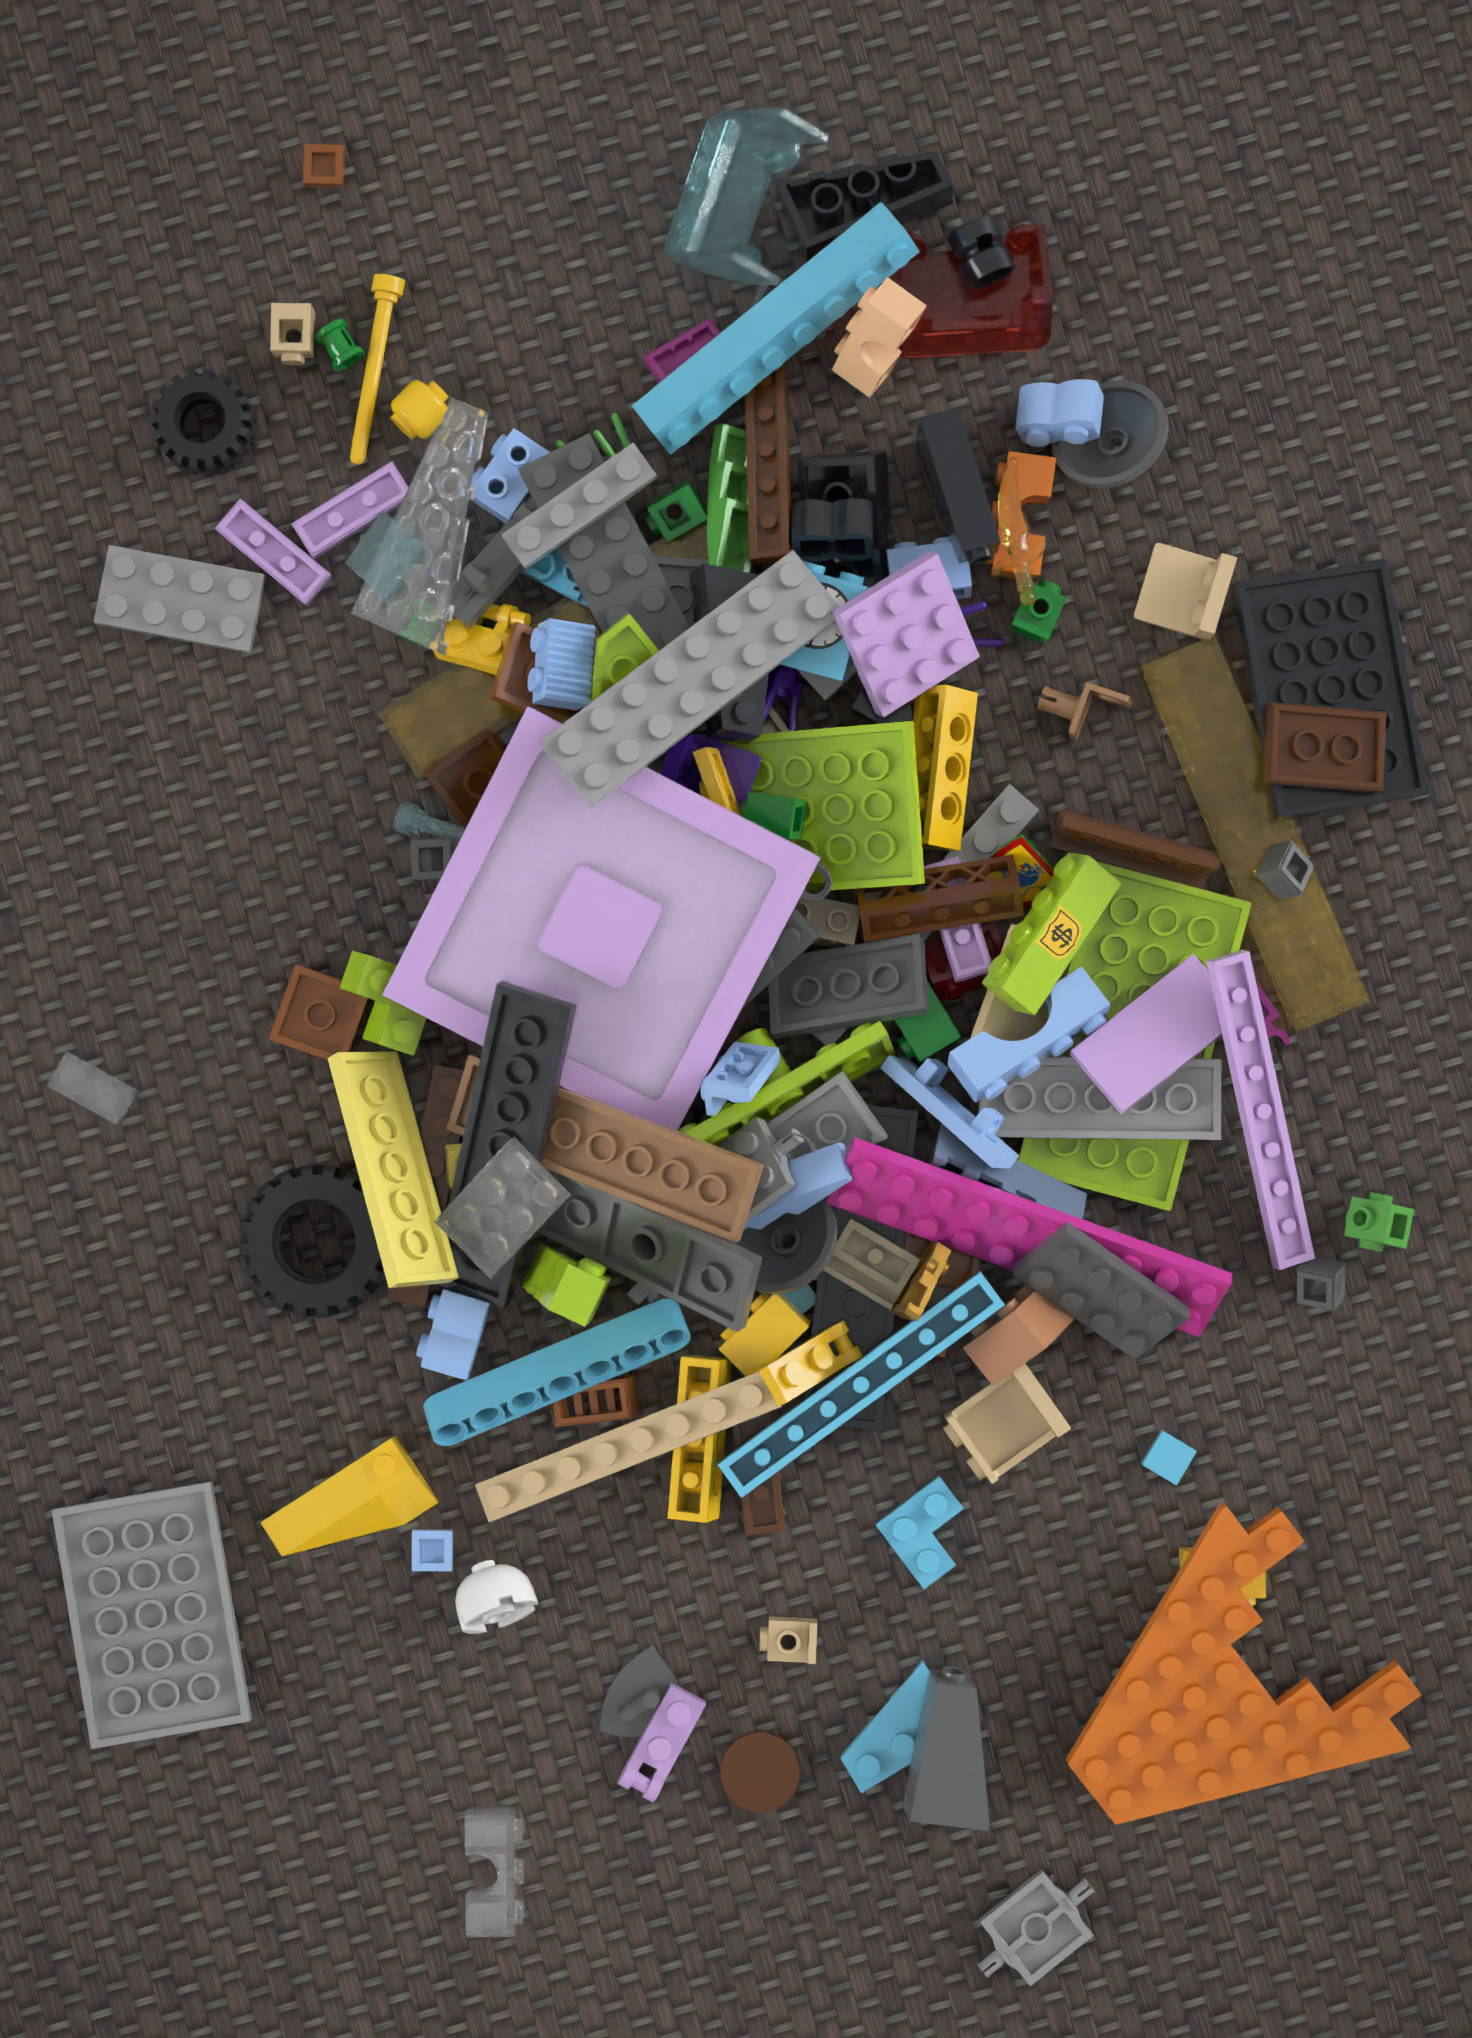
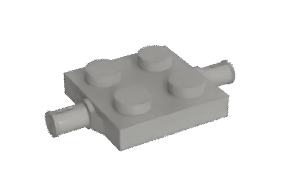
M755 1117L718 1145L720 1148L764 1164L746 1223L796 1186L788 1169L787 1154L804 1142L801 1133L797 1129H791L789 1133L777 1140L772 1136L766 1121Z
M1042 1869L979 1918L982 1926L992 1937L996 1949L980 1963H977L981 1971L988 1978L1003 1964L1007 1963L1018 1970L1030 1986L1093 1937L1091 1930L1080 1918L1076 1906L1094 1893L1095 1890L1084 1878L1070 1891L1065 1893L1064 1890L1054 1885Z

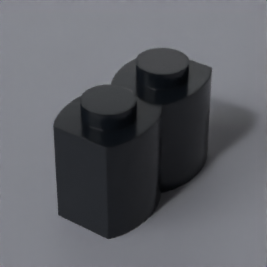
M849 498L833 503L810 499L792 504V550L795 551L802 561L809 563L823 562L832 558L842 561H862L872 558V502L865 499Z

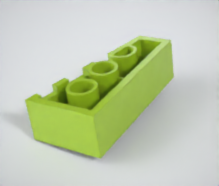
M540 1243L521 1283V1287L532 1294L548 1310L585 1327L592 1321L613 1276L605 1273L608 1267L588 1257H584L579 1261Z

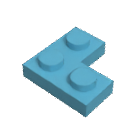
M938 1475L876 1522L875 1525L923 1589L956 1566L932 1532L964 1508Z

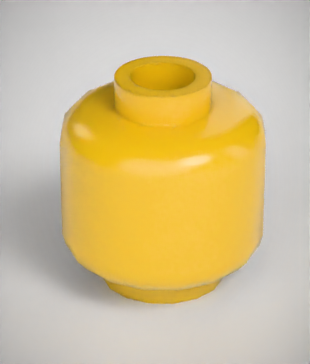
M413 380L392 400L391 409L394 414L390 418L411 440L416 436L421 439H427L448 419L449 410L444 402L449 397L434 381L426 385L422 381Z

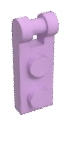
M670 1682L627 1761L617 1784L626 1789L633 1787L643 1793V1798L654 1802L705 1708L706 1701ZM643 1762L655 1768L651 1778L638 1772Z

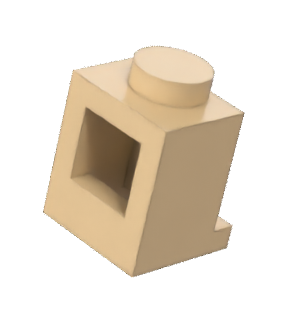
M271 303L270 351L274 358H281V363L284 365L305 364V358H314V321H316V313L311 303ZM294 332L301 334L300 342H288L290 334Z
M769 1616L768 1627L760 1626L759 1651H767V1661L816 1664L817 1618ZM790 1634L795 1637L796 1644L792 1648H784L781 1645L780 1640L784 1635Z

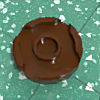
M751 1731L737 1738L726 1748L721 1761V1783L726 1795L738 1807L752 1813H768L783 1807L794 1795L800 1781V1765L794 1749L783 1737L769 1731Z

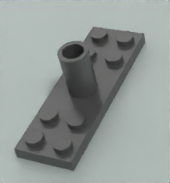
M549 1170L537 1229L538 1233L736 1332L746 1327L761 1266V1256L731 1241Z

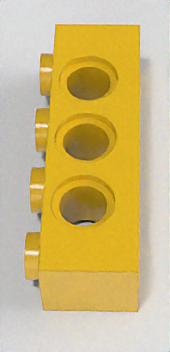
M934 685L915 697L913 713L922 848L932 851L961 850L978 697L976 692L949 685Z
M695 1354L681 1357L677 1404L729 1384L732 1362L724 1357ZM726 1429L673 1450L668 1519L702 1523L719 1519L723 1472L718 1467V1463L724 1458Z

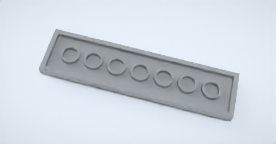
M792 550L543 738L539 745L587 805L593 808L836 622L832 611L838 608L839 605L795 551Z

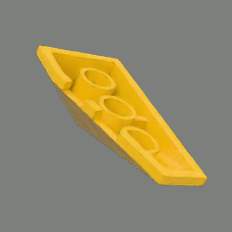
M395 1435L262 1521L261 1524L281 1556L405 1525L439 1502Z

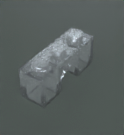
M468 1807L466 1810L465 1855H480L490 1859L498 1873V1878L492 1885L485 1888L468 1889L465 1896L466 1937H515L517 1925H524V1900H517V1884L524 1883V1859H516V1843H523L524 1823L523 1818H516V1807Z

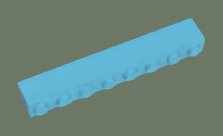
M880 202L640 398L632 407L671 455L710 422L717 419L721 413L743 395L749 393L754 386L770 373L781 367L786 360L810 343L835 320L841 318L861 300L871 286L876 289L887 277H890L899 268L905 266L910 259L920 252L904 227L884 204Z
M978 1271L926 1309L918 1322L911 1320L721 1459L718 1467L741 1498L1005 1306V1304L983 1274Z

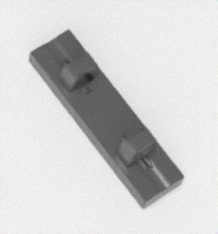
M531 496L525 503H522L513 513L511 519L479 555L464 568L460 576L438 599L442 608L469 629L472 628L524 569L503 540L501 534L537 510Z

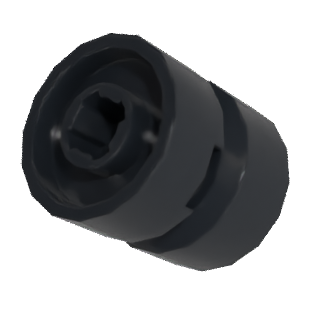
M985 215L966 222L947 236L955 258L964 261L961 271L971 290L990 286L1004 279L1016 269V264L1008 247L1000 245L1003 235L992 215Z

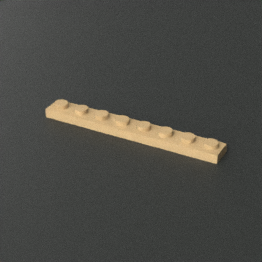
M756 1372L475 1484L488 1522H492L782 1406L777 1405L760 1372Z

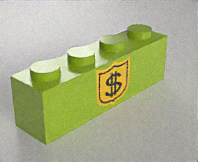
M1068 852L1056 864L1053 871L1054 875L1046 887L1034 897L1032 908L1024 920L1011 932L1009 943L1001 955L997 956L989 965L988 974L981 984L1014 1011L1030 1015L1037 1013L1121 885L1115 877L1089 855Z

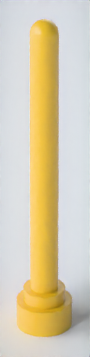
M374 274L371 291L375 293L374 300L377 301L350 452V460L356 465L362 464L366 459L392 307L397 304L398 298L403 296L405 285L404 279L387 274Z

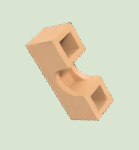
M888 277L877 290L871 286L863 295L857 305L860 309L846 327V330L850 333L847 332L834 350L839 356L832 371L869 398L891 373L902 353L898 349L899 346L914 330L926 308L924 303Z

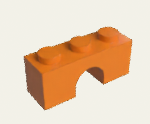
M1009 451L1006 463L998 462L995 485L1002 486L1000 502L993 501L991 512L995 525H997L996 528L1001 542L998 553L993 554L994 557L991 560L984 562L985 564H991L990 576L1037 582L1041 571L1045 536L1025 532L1018 524L1016 512L1027 503L1048 505L1052 493L1056 458Z

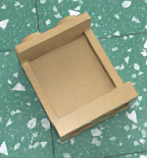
M1026 1364L1017 1368L995 1385L987 1384L945 1414L944 1417L949 1424L943 1428L956 1448L964 1444L972 1457L966 1462L978 1479L981 1481L987 1476L992 1484L999 1480V1476L1056 1436L1059 1438L1071 1429Z

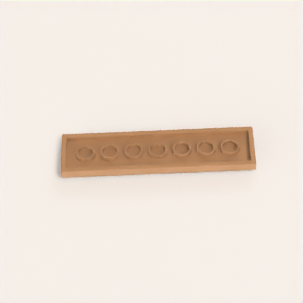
M476 1053L468 1055L446 1130L464 1136L481 1055ZM559 1086L541 1167L736 1243L741 1239L764 1164Z

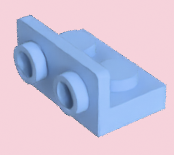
M734 1042L724 1056L719 1058L717 1065L710 1074L705 1076L702 1081L701 1098L705 1100L706 1114L716 1116L727 1100L735 1103L750 1102L780 1063L779 1048Z

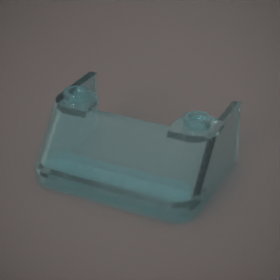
M784 108L721 110L716 112L708 120L697 148L665 242L666 256L681 265L741 285H778L780 277L762 268L760 250L748 244L772 174L784 173L797 163L801 144L826 143L829 135Z

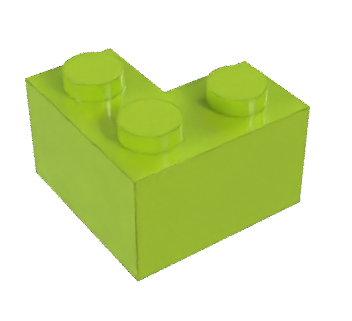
M352 951L339 989L375 1001L362 1039L414 1056L427 1018L382 995L397 965L367 954Z

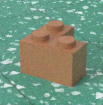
M1027 1284L1013 1295L1015 1298H1012L1005 1306L996 1311L998 1315L996 1320L992 1321L988 1317L970 1330L974 1337L963 1347L964 1351L992 1385H995L1045 1350L1075 1319Z

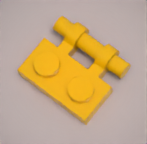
M505 603L501 606L492 604L471 629L467 628L459 620L449 617L432 651L438 659L496 675L511 625L520 622L529 626L531 616L528 613L519 611L517 606ZM484 618L497 621L494 629L481 626Z

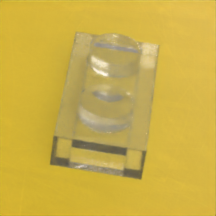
M68 1051L65 1052L47 1084V1087L116 1125L120 1124L138 1089Z

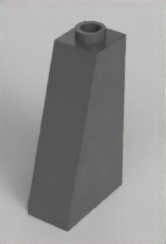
M945 1666L942 1670L930 1669L902 1806L910 1822L988 1831L990 1822L977 1687L970 1675L961 1668Z

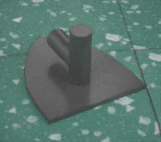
M653 1644L625 1665L610 1685L601 1710L599 1732L620 1737H641L670 1682L682 1688Z

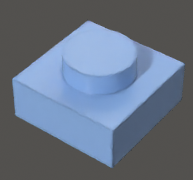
M413 1529L412 1571H452L453 1529Z

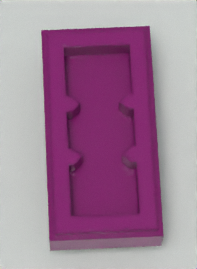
M710 317L643 356L644 363L659 384L721 332Z

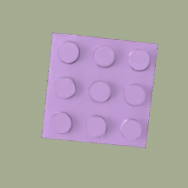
M932 551L925 553L832 611L873 709L881 717L887 716L980 657L939 555Z

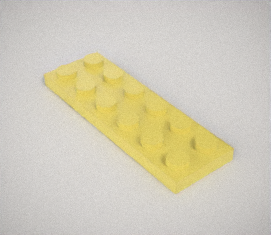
M337 1052L327 1059L388 1287L442 1284L459 1278L398 1052Z

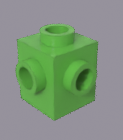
M1369 1192L1368 1199L1352 1197L1350 1209L1346 1214L1344 1236L1360 1239L1358 1247L1382 1252L1384 1245L1406 1249L1414 1209L1392 1204V1196Z

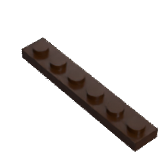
M786 361L745 395L749 554L753 566L775 564L792 551Z
M434 1064L420 1137L444 1221L451 1189L446 1180V1145L460 1144L461 1135L446 1130L464 1070ZM431 1285L388 1287L386 1300L427 1307Z

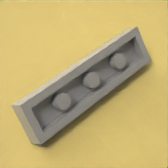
M631 443L502 533L501 536L526 570L657 479V475L636 445Z

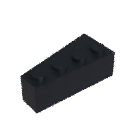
M937 151L887 159L885 163L864 167V164L848 166V170L826 174L824 171L808 173L809 177L789 180V177L775 179L777 199L806 263L880 202L884 204L901 225L953 204V185Z
M705 563L689 574L690 588H693L694 624L759 575ZM768 674L706 720L708 738L746 745L761 736Z

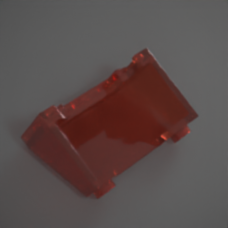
M1022 224L1011 229L1005 236L1004 245L1008 247L1016 264V269L1004 279L977 290L969 289L961 271L964 261L956 259L952 250L926 252L924 238L917 233L907 231L920 252L888 278L924 303L926 308L914 330L899 346L898 349L902 351L900 356L915 358L1032 351L1044 347L1049 342L1054 297L1045 224Z

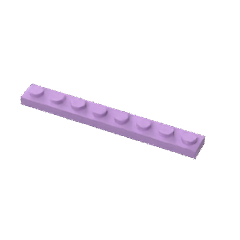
M1240 950L1206 960L1272 1267L1282 1270L1315 1259L1250 952Z

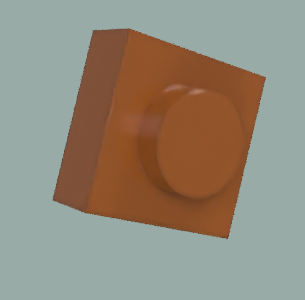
M304 144V187L344 188V145Z

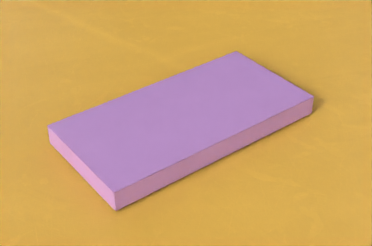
M1194 954L1191 955L1070 1051L1072 1058L1121 1115L1222 1036L1209 971Z

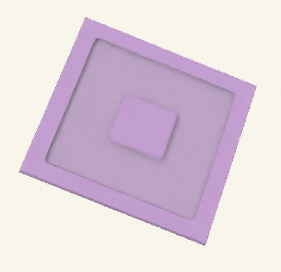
M528 706L382 995L481 1046L484 1044L496 984L501 981L576 1004V1012L559 1086L677 1131L821 857L647 767L630 778L593 808H590L539 745L543 738L561 726L562 723Z

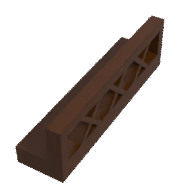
M1014 854L924 869L925 884L922 885L927 886V888L922 892L912 893L907 889L912 885L856 889L865 942L1024 916L1021 886ZM1008 870L1009 873L1007 878L993 880L987 877L991 872ZM961 877L968 880L959 886L947 884L954 878ZM876 891L888 893L884 898L866 901L865 893Z

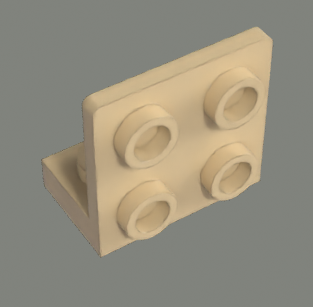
M1156 543L1133 617L1139 621L1209 641L1215 634L1237 557L1222 553L1215 560L1169 545Z

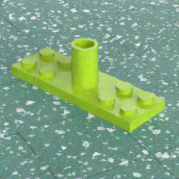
M881 1021L873 1025L871 1023L863 1024L850 1034L851 1037L838 1045L831 1043L824 1046L815 1054L816 1057L793 1071L789 1069L780 1053V1063L750 1102L735 1103L733 1105L731 1103L724 1104L716 1116H711V1118L698 1125L696 1123L686 1125L679 1132L718 1146L755 1117L764 1119L767 1124L843 1071L852 1083L883 1065L889 1055L896 1056L889 1035ZM766 1028L753 1030L736 1041L777 1047Z

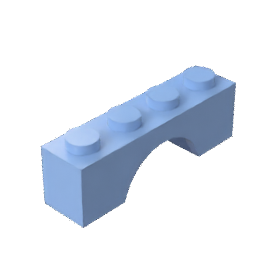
M1082 966L1055 984L1046 998L1048 1021L1035 1035L1024 1040L1005 1041L981 1031L949 1053L948 1067L975 1103L984 1097L988 1100L997 1097L1008 1087L1006 1084L1008 1081L1018 1075L1021 1078L1029 1076L1040 1067V1060L1051 1053L1054 1057L1061 1055L1073 1045L1074 1042L1072 1040L1083 1032L1086 1035H1091L1106 1023L1105 1018L1107 1017L1110 1003Z

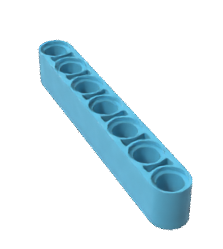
M672 1299L655 1301L432 1395L425 1401L423 1409L433 1441L441 1446L457 1444L680 1350L689 1343L691 1337L678 1302Z

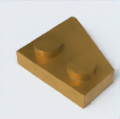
M930 1241L922 1253L918 1265L889 1311L902 1319L918 1322L936 1283L943 1278L950 1266V1261L947 1259L952 1250L939 1242Z

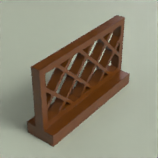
M1063 809L1059 811L1049 849L1067 854L1069 852L1089 855L1096 862L1106 863L1203 890L1207 877L1218 870L1221 858L1213 856L1214 852Z

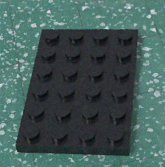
M1388 560L1237 581L1232 584L1263 760H1265L1267 704L1270 702L1387 712L1383 792L1372 793L1268 784L1274 820L1430 794Z

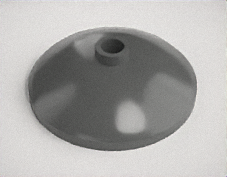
M1118 380L1099 384L1104 396L1099 438L1078 445L1062 440L1051 443L1053 457L1056 458L1058 467L1073 482L1090 488L1119 486L1143 474L1160 456L1168 437L1169 423L1167 413L1162 402L1153 391L1131 381Z
M827 1197L799 1215L786 1212L760 1230L750 1227L743 1230L740 1241L735 1244L762 1257L755 1291L766 1294L789 1293L807 1285L822 1272L833 1254L838 1235L836 1213L832 1205L826 1204ZM796 1239L794 1246L787 1249L789 1242Z

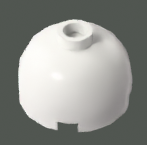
M494 1560L478 1563L471 1568L473 1573L462 1581L457 1589L455 1600L462 1632L468 1634L487 1632L485 1624L498 1622L499 1628L508 1626L531 1614L535 1610L534 1605H538L534 1589L528 1577L519 1569L507 1564L495 1565Z

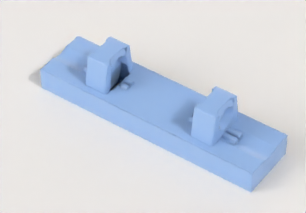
M891 1055L887 1057L880 1068L991 1168L1010 1169L1019 1155L995 1135L1005 1118L994 1108H983L975 1117L939 1084L949 1069L939 1059L927 1058L919 1067L906 1057L897 1058Z

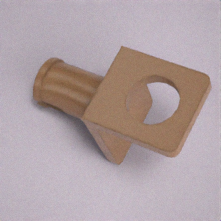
M1086 682L1082 694H1079L1078 697L1045 686L1041 693L1044 696L1039 698L1037 710L1070 719L1071 726L1068 733L1071 739L1077 741L1093 697L1129 709L1132 701L1128 695Z

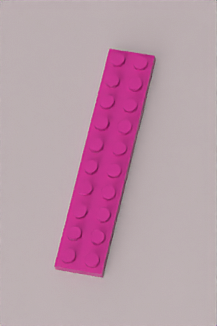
M855 1137L845 1160V1165L850 1168L852 1180L828 1195L826 1199V1204L932 1242H939L946 1247L1013 1271L1015 1263L1063 1224L1069 1222L1190 1307L1189 1319L1176 1329L1200 1337L1232 1284L1231 1272Z

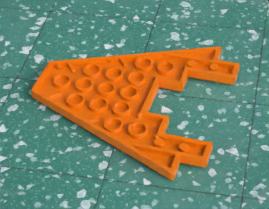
M1224 1502L1218 1505L1066 1757L1069 1767L1115 1825L1403 1752L1410 1748V1745L1390 1718L1420 1697L1421 1693L1395 1659L1332 1706H1329L1308 1677H1305L1274 1700L1231 1645L1263 1621L1240 1589L1305 1542L1279 1507H1276L1245 1530Z

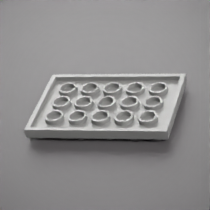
M202 1482L52 1509L91 1749L251 1721L252 1715L213 1482Z

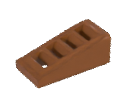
M634 1375L614 1377L573 1394L576 1415L569 1416L567 1397L552 1403L556 1427L630 1419L639 1415L640 1412ZM616 1388H619L621 1409H618ZM605 1389L607 1411H602L599 1390ZM588 1391L591 1413L586 1414L583 1392Z

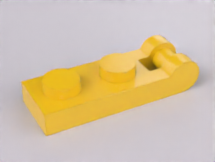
M844 1320L830 1326L759 1370L778 1406L789 1402L863 1356L858 1345L853 1346L847 1332L850 1330ZM833 1341L839 1352L837 1356L834 1355L828 1344Z

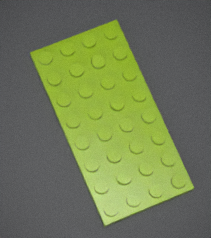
M1097 861L1121 885L1070 961L1066 976L1081 966L1110 1003L1107 1017L1105 1018L1106 1022H1108L1191 955L1194 954L1208 970L1206 960L1239 951L1252 902ZM1083 1032L1072 1040L1074 1043L1067 1051L1057 1057H1072L1070 1051L1090 1035H1086ZM1215 1041L1193 1059H1211ZM1023 1138L1017 1160L1065 1184L1171 1211L1189 1140Z

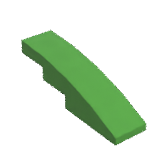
M726 424L715 425L709 467L707 497L709 564L750 573L746 431Z

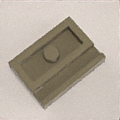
M850 1218L836 1242L829 1262L823 1270L891 1310L918 1265L920 1258Z

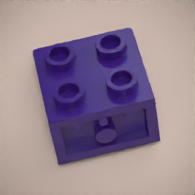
M692 731L668 749L660 774L701 795L699 782L703 780L693 752L704 747L719 749L741 812L742 804L745 799H748V792H751L762 759L760 755L714 738H708L707 735Z

